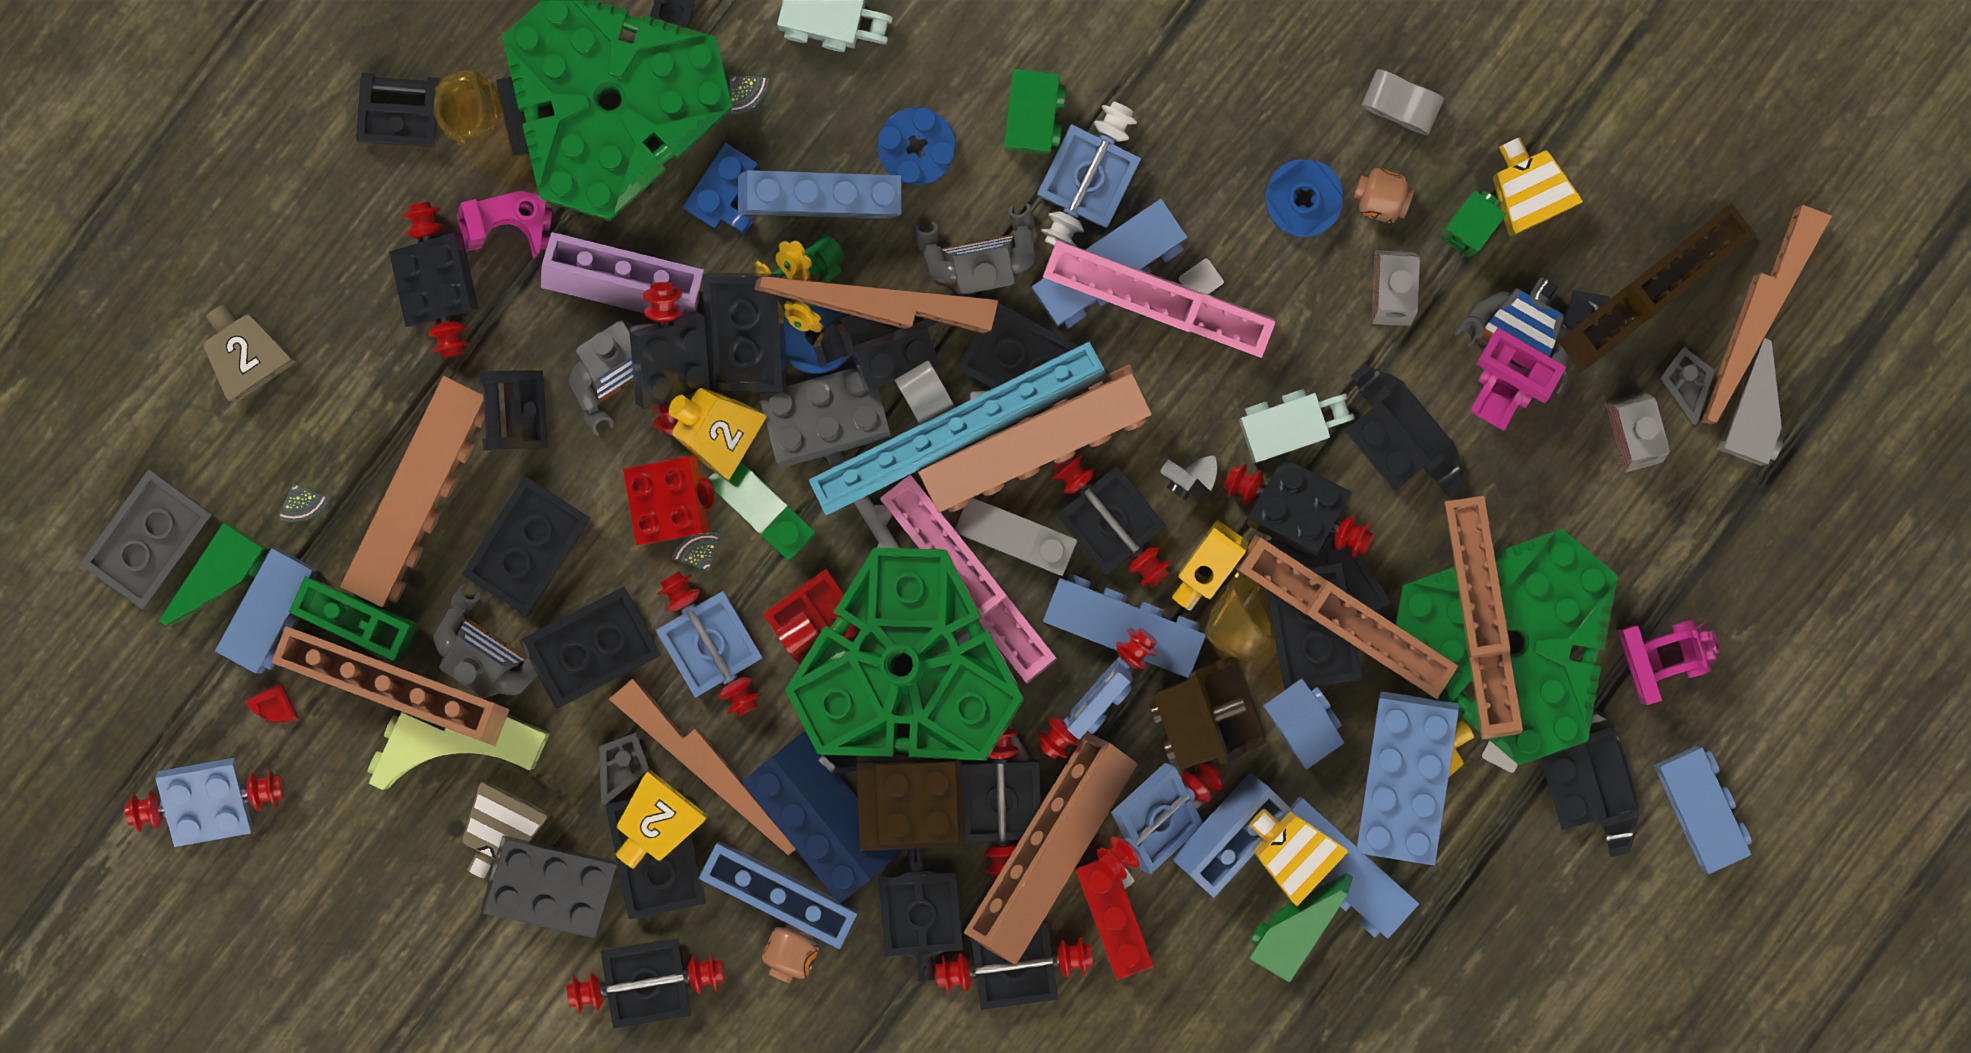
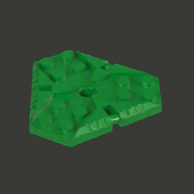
M541 0L502 35L519 111H524L526 123L522 125L539 198L544 202L611 221L665 171L663 165L672 156L676 160L679 159L732 110L715 36L683 28L679 25L670 24L643 15L641 19L630 16L627 9L618 8L597 0ZM623 30L636 33L633 44L620 40ZM614 93L620 97L621 103L614 110H605L599 105V100L604 94ZM552 105L555 115L541 118L539 108ZM655 136L662 145L652 153L645 144Z
M1563 529L1494 552L1507 631H1516L1522 639L1521 647L1518 651L1510 653L1523 730L1521 734L1489 738L1488 740L1518 765L1584 743L1589 738L1601 666L1597 665L1600 650L1605 649L1618 575ZM1455 567L1402 585L1395 625L1458 665V668L1438 698L1446 702L1459 703V710L1462 712L1460 716L1480 732L1475 698L1472 700L1462 692L1469 682H1472ZM1572 645L1584 647L1582 662L1569 660Z
M873 548L836 607L834 613L839 615L831 628L828 626L823 628L785 689L817 754L896 757V753L909 754L910 758L986 761L1025 698L990 631H985L979 620L983 617L975 605L949 552L944 549ZM851 624L861 629L854 642L844 637ZM966 628L971 640L960 645L955 634ZM909 655L913 661L912 670L908 675L899 677L894 671V663L899 656ZM898 724L910 725L909 738H898Z

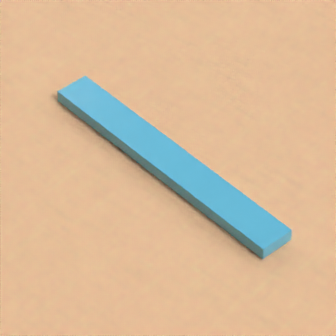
M1087 342L809 479V482L825 515H828L1106 378V372L1090 342Z

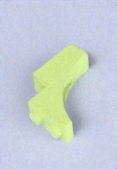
M401 712L399 717L393 715L387 725L384 737L389 740L383 753L377 751L371 760L367 772L373 775L369 784L382 790L387 789L399 777L420 763L442 755L457 753L488 755L514 763L530 771L535 768L550 733L511 715H507L497 744L493 746Z

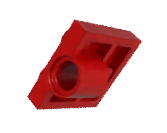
M697 455L623 469L636 546L710 532L707 511L711 510L714 506L715 495L710 480L700 476Z
M827 569L763 613V616L771 625L781 643L799 666L825 626L831 628L839 616L834 611L845 594ZM851 624L844 637L854 642L861 629Z

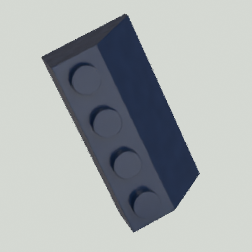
M803 731L741 782L840 904L874 877L902 851L900 849L860 851L858 796L840 774L831 773L818 761L822 755L817 754L806 731Z

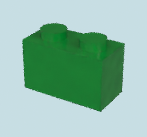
M1013 69L1004 151L1050 156L1051 146L1059 147L1062 124L1054 123L1056 108H1064L1066 85L1059 84L1060 74Z
M1474 191L1462 202L1438 236L1469 259L1479 252L1506 216V213L1500 209L1503 204L1486 191H1483L1482 194Z

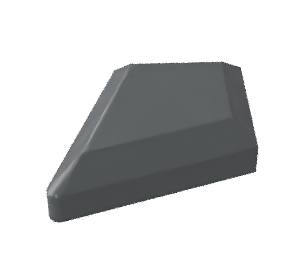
M1682 347L1659 379L1692 425H1696L1715 369L1688 349Z
M637 733L599 746L601 804L606 805L650 770Z

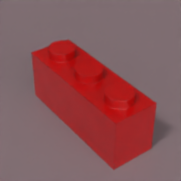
M1095 858L1076 865L1075 869L1116 980L1154 966L1122 880L1106 876L1098 866L1097 861L1099 858Z

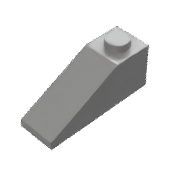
M1766 338L1763 339L1745 371L1717 448L1719 451L1760 466L1768 465L1770 459L1776 460L1783 444V438L1779 437L1782 426L1772 341Z
M969 499L970 502L964 507L955 528L957 534L1063 576L1076 545V539L977 499Z

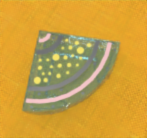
M730 75L729 95L732 110L728 115L744 114L754 108L766 95L770 78Z
M293 483L278 519L287 522H301L311 519L327 507L331 498Z
M708 532L690 536L678 546L672 559L710 571L722 534Z

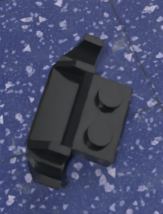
M844 314L836 317L834 321L824 328L815 341L813 348L820 367L837 359L852 355L864 391H870L894 382L898 377L928 360L932 367L940 365L927 330L928 327L939 322L915 316L913 325L904 329Z
M1366 363L1351 375L1353 383L1373 408L1344 432L1393 491H1396L1422 468L1450 496L1465 484L1454 441L1448 437L1408 389L1404 381L1389 373L1370 367Z
M1593 708L1588 741L1541 757V761L1561 829L1565 830L1600 820L1601 826L1605 830L1609 854L1612 858L1630 853L1638 826L1640 805L1619 733L1602 713Z

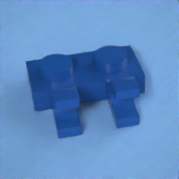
M725 143L683 208L715 230L724 221L746 236L754 222L746 215L738 214V210L732 208V206L738 199V175L747 170L756 171L759 165Z

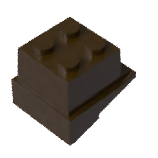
M1235 654L1203 665L1195 672L1189 674V678L1159 689L1153 694L1155 700L1153 703H1150L1153 718L1157 726L1164 724L1168 735L1166 740L1163 741L1164 748L1170 763L1177 761L1179 769L1216 758L1219 759L1222 765L1266 743Z
M896 754V757L857 756L860 851L964 846L961 760L910 758L909 754Z

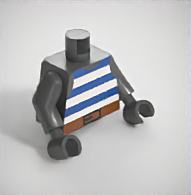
M1026 204L1027 210L1020 215L1015 214L1013 206L1009 208L1008 213L1013 230L1015 231L1014 234L945 248L939 246L938 225L935 222H931V232L929 233L921 232L919 226L916 225L917 248L924 251L923 255L932 280L939 286H949L959 294H968L1015 284L1021 272L1029 269L1034 262L1033 232L1031 230L1035 227V220L1030 204Z
M1539 277L1530 295L1519 289H1515L1511 293L1500 291L1479 302L1467 319L1454 331L1456 336L1461 331H1466L1470 335L1471 341L1467 344L1469 347L1476 342L1486 347L1498 327L1562 365L1567 366L1569 356L1557 341L1568 332V329L1562 323L1564 315L1550 307L1560 288L1542 277ZM1512 359L1510 360V362L1514 363L1515 365H1517V366L1521 367L1522 369L1526 370L1527 372H1529V369H1527V368H1525L1524 366L1518 364L1517 362L1513 361ZM1565 370L1557 383V394L1561 392L1568 379Z
M623 320L618 321L606 330L597 333L593 338L575 350L578 362L575 363L570 373L569 384L581 409L587 410L584 420L596 436H599L596 430L598 422L605 420L610 428H613L614 425L613 420L605 409L597 406L599 401L600 403L634 382L629 332L651 326L650 324L633 326Z
M462 584L451 599L450 603L453 609H448L434 635L435 646L439 655L443 657L439 668L460 684H463L484 698L496 694L517 695L521 693L537 676L533 665L527 656L469 618L465 619L463 614L466 615L472 611L480 599V593L477 592L474 598L469 600L462 594V590L466 586V584Z

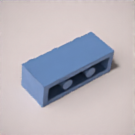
M271 548L215 652L256 674L264 673L266 668L271 670L275 666L271 662L285 627L295 629L300 620V617L289 613L305 576L316 580L315 578L319 570L278 548Z
M1695 746L1653 765L1701 872L1711 874L1751 855L1747 846L1752 843L1750 834L1743 822L1737 824L1731 811L1736 808L1734 799L1726 786L1720 787L1715 776L1720 770L1710 751L1704 752L1702 747Z
M1249 773L1171 859L1214 898L1254 855V849L1263 840L1249 827L1252 819L1261 810L1266 809L1280 822L1293 810L1267 785Z

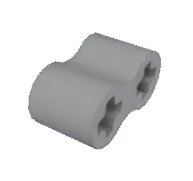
M1377 69L1361 106L1367 111L1394 121L1409 130L1429 135L1444 98L1395 74Z
M929 360L895 379L896 384L920 425L955 408Z

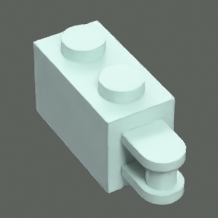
M783 0L777 25L779 31H784V37L789 40L807 43L808 38L823 41L822 47L845 52L846 47L855 49L857 38L886 44L888 38L884 35L887 23L891 24L893 17L864 9L865 0ZM862 18L872 20L869 32L859 30Z
M1304 389L1282 396L1284 404L1269 408L1268 403L1263 402L1246 408L1247 416L1240 418L1239 422L1252 461L1255 464L1328 439L1330 435L1327 428L1354 420L1355 417L1354 414H1349L1345 403V400L1348 399L1347 393L1318 402L1316 393L1306 396ZM1330 405L1335 420L1325 423L1321 408Z

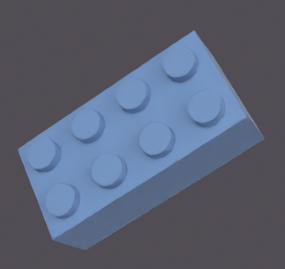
M1388 692L1380 693L1356 853L1435 865L1459 703Z

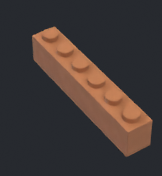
M1129 364L1107 374L1106 378L918 470V473L938 513L946 509L949 512H954L965 507L970 502L969 499L983 493L984 496H988L1004 488L1005 482L1015 477L1022 480L1035 475L1040 471L1039 466L1052 460L1054 463H1061L1070 459L1076 454V449L1087 444L1090 447H1095L1105 443L1111 438L1110 434L1122 428H1125L1126 431L1136 429L1147 421L1146 417L1152 415Z
M442 377L343 579L341 588L380 607H389L391 602L395 604L398 602L406 586V583L401 580L408 567L413 569L416 566L423 552V547L418 545L424 533L430 534L440 517V512L436 511L442 496L448 498L456 485L458 478L453 476L459 462L466 463L474 448L475 443L470 441L476 427L482 429L485 425L483 394L448 377Z
M287 626L284 629L271 662L493 746L497 744L510 710Z
M1086 732L973 916L964 934L991 952L1016 965L1138 763L1111 743Z

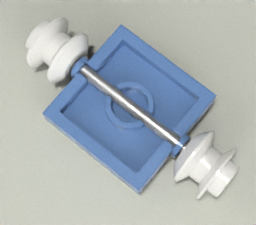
M1112 102L1110 107L1102 105L1106 116L1103 121H1094L1098 132L1102 134L1100 137H1096L1071 124L1037 193V196L1064 209L1063 212L1049 213V217L1053 221L1051 229H1041V232L1047 235L1044 241L1054 247L1056 240L1076 246L1072 241L1074 233L1084 232L1080 221L1077 220L1078 216L1107 230L1141 158L1113 145L1115 141L1129 140V136L1125 133L1127 124H1137V121L1131 117L1133 111L1117 102Z

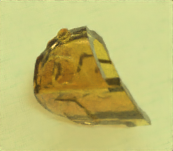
M464 70L452 73L444 77L435 88L436 95L434 98L433 114L439 127L444 131L445 136L457 140L458 145L466 144V139L478 138L483 133L490 131L500 124L501 105L496 87L487 76L481 75L479 71Z
M1237 572L1227 585V589L1212 609L1205 634L1211 644L1222 653L1244 662H1251L1260 658L1271 648L1275 641L1270 617L1257 593L1261 585L1243 573Z

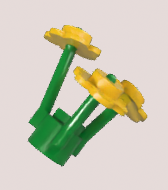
M824 235L805 250L798 241L791 243L787 241L781 242L779 244L780 251L776 254V262L780 268L773 273L765 264H761L759 261L754 263L756 273L782 274V277L786 275L788 279L801 281L809 280L810 273L814 275L821 273L825 274L821 283H830L842 272L837 264L842 261L844 256L839 244L830 236ZM790 301L785 302L784 308L786 310L784 315L794 328L804 332L809 329L814 332H821L823 329V325L819 322L821 320L820 316L812 311L815 305L804 304L800 301H795L794 303Z

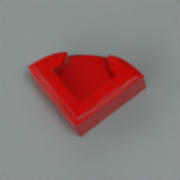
M278 684L245 701L253 713L268 721L284 723L299 719L283 684Z

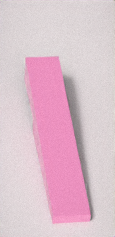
M1056 240L1043 277L1187 332H1194L1260 358L1263 356L1276 322L1273 318L1059 240Z
M911 475L907 476L880 498L919 549H944L949 552L975 605L983 617L979 620L985 631H990L998 648L1027 684L1058 660L942 513H938L934 503Z

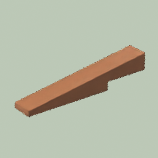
M1804 205L1794 209L1771 275L1759 273L1753 276L1701 422L1709 425L1718 422L1832 215Z
M761 277L756 280L755 290L904 329L911 327L914 317L919 316L972 331L986 333L992 329L998 300L772 277Z
M1478 496L1446 501V516L1481 739L1521 734L1523 728L1485 497Z
M1257 535L1254 536L1246 552L1234 567L1436 699L1458 668V665Z
M636 678L629 681L609 698L611 702L787 855L795 850L793 845L741 782V778L699 728L694 729L685 737Z

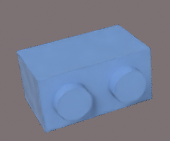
M1302 679L1263 705L1286 744L1306 770L1344 744L1337 731L1342 724L1330 709L1329 702L1318 687L1311 691Z

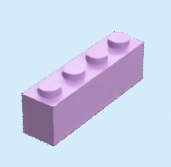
M552 232L542 263L541 288L644 313L645 308L650 306L651 302L643 299V293L650 289V286L654 283L669 282L682 291L681 298L675 301V303L683 307L684 311L680 315L682 316L697 310L702 291V275H704V270Z

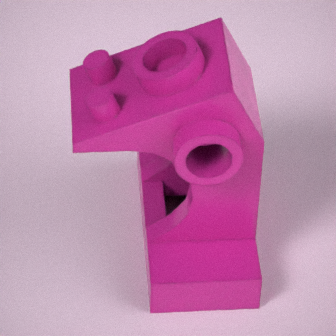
M524 191L513 192L481 201L474 199L461 202L456 215L463 235L466 252L482 248L486 236L492 228L511 224L525 233L533 259L537 258L540 249L546 250L549 243V237H542V230H550L552 208L545 207L546 202L541 201L539 195ZM519 209L527 210L530 216L521 215Z
M1497 327L1476 365L1484 369L1478 379V382L1483 384V387L1470 412L1504 431L1518 405L1526 408L1532 397L1544 404L1547 402L1566 366ZM1512 359L1513 361L1517 362L1518 364H1520V365L1524 366L1525 368L1529 369V372H1526L1525 370H1523V369L1519 368L1518 366L1512 364V363L1510 362V360Z
M1695 619L1672 625L1673 633L1643 642L1638 626L1631 625L1617 630L1640 704L1649 705L1662 701L1656 681L1685 671L1688 678L1711 672L1710 665L1718 660L1716 654L1720 653V645L1716 633L1713 630L1709 631L1706 623L1696 626ZM1678 641L1684 662L1663 668L1657 647Z

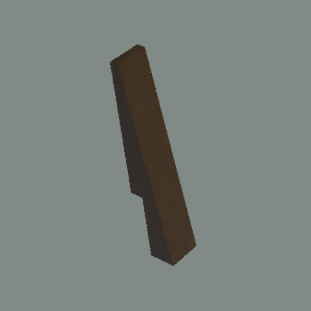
M1731 203L1557 340L1579 370L1583 371L1598 361L1648 319L1655 316L1755 235L1754 231Z

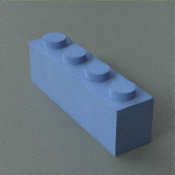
M747 170L738 175V214L891 219L901 215V175Z
M1160 199L1086 250L1151 273L1149 265L1159 258H1162L1166 263L1184 251L1181 244L1186 241L1187 236L1162 199ZM1043 278L1031 287V290L1057 328L1065 323L1069 329L1088 316L1084 309L1096 301L1100 306L1108 303L1105 300Z
M1069 574L1067 580L1059 578L1042 622L1117 650V641L1127 643L1130 639L1127 632L1128 628H1132L1135 631L1143 628L1156 639L1157 644L1155 648L1158 651L1157 656L1148 654L1144 661L1189 678L1188 675L1192 672L1206 634L1198 632L1199 623L1178 616L1176 623L1162 618L1163 609L1142 602L1140 609L1125 603L1127 595L1109 588L1105 589L1104 594H1100L1089 589L1090 581Z
M1299 797L1290 807L1293 813L1337 841L1349 851L1322 880L1327 884L1346 873L1351 875L1353 879L1349 893L1340 907L1347 911L1352 906L1362 915L1358 923L1373 937H1376L1381 932L1388 939L1419 903L1365 854L1356 853L1357 847L1303 798Z
M722 841L716 843L699 877L704 882L838 949L841 948L859 911L843 902L839 904L835 898Z

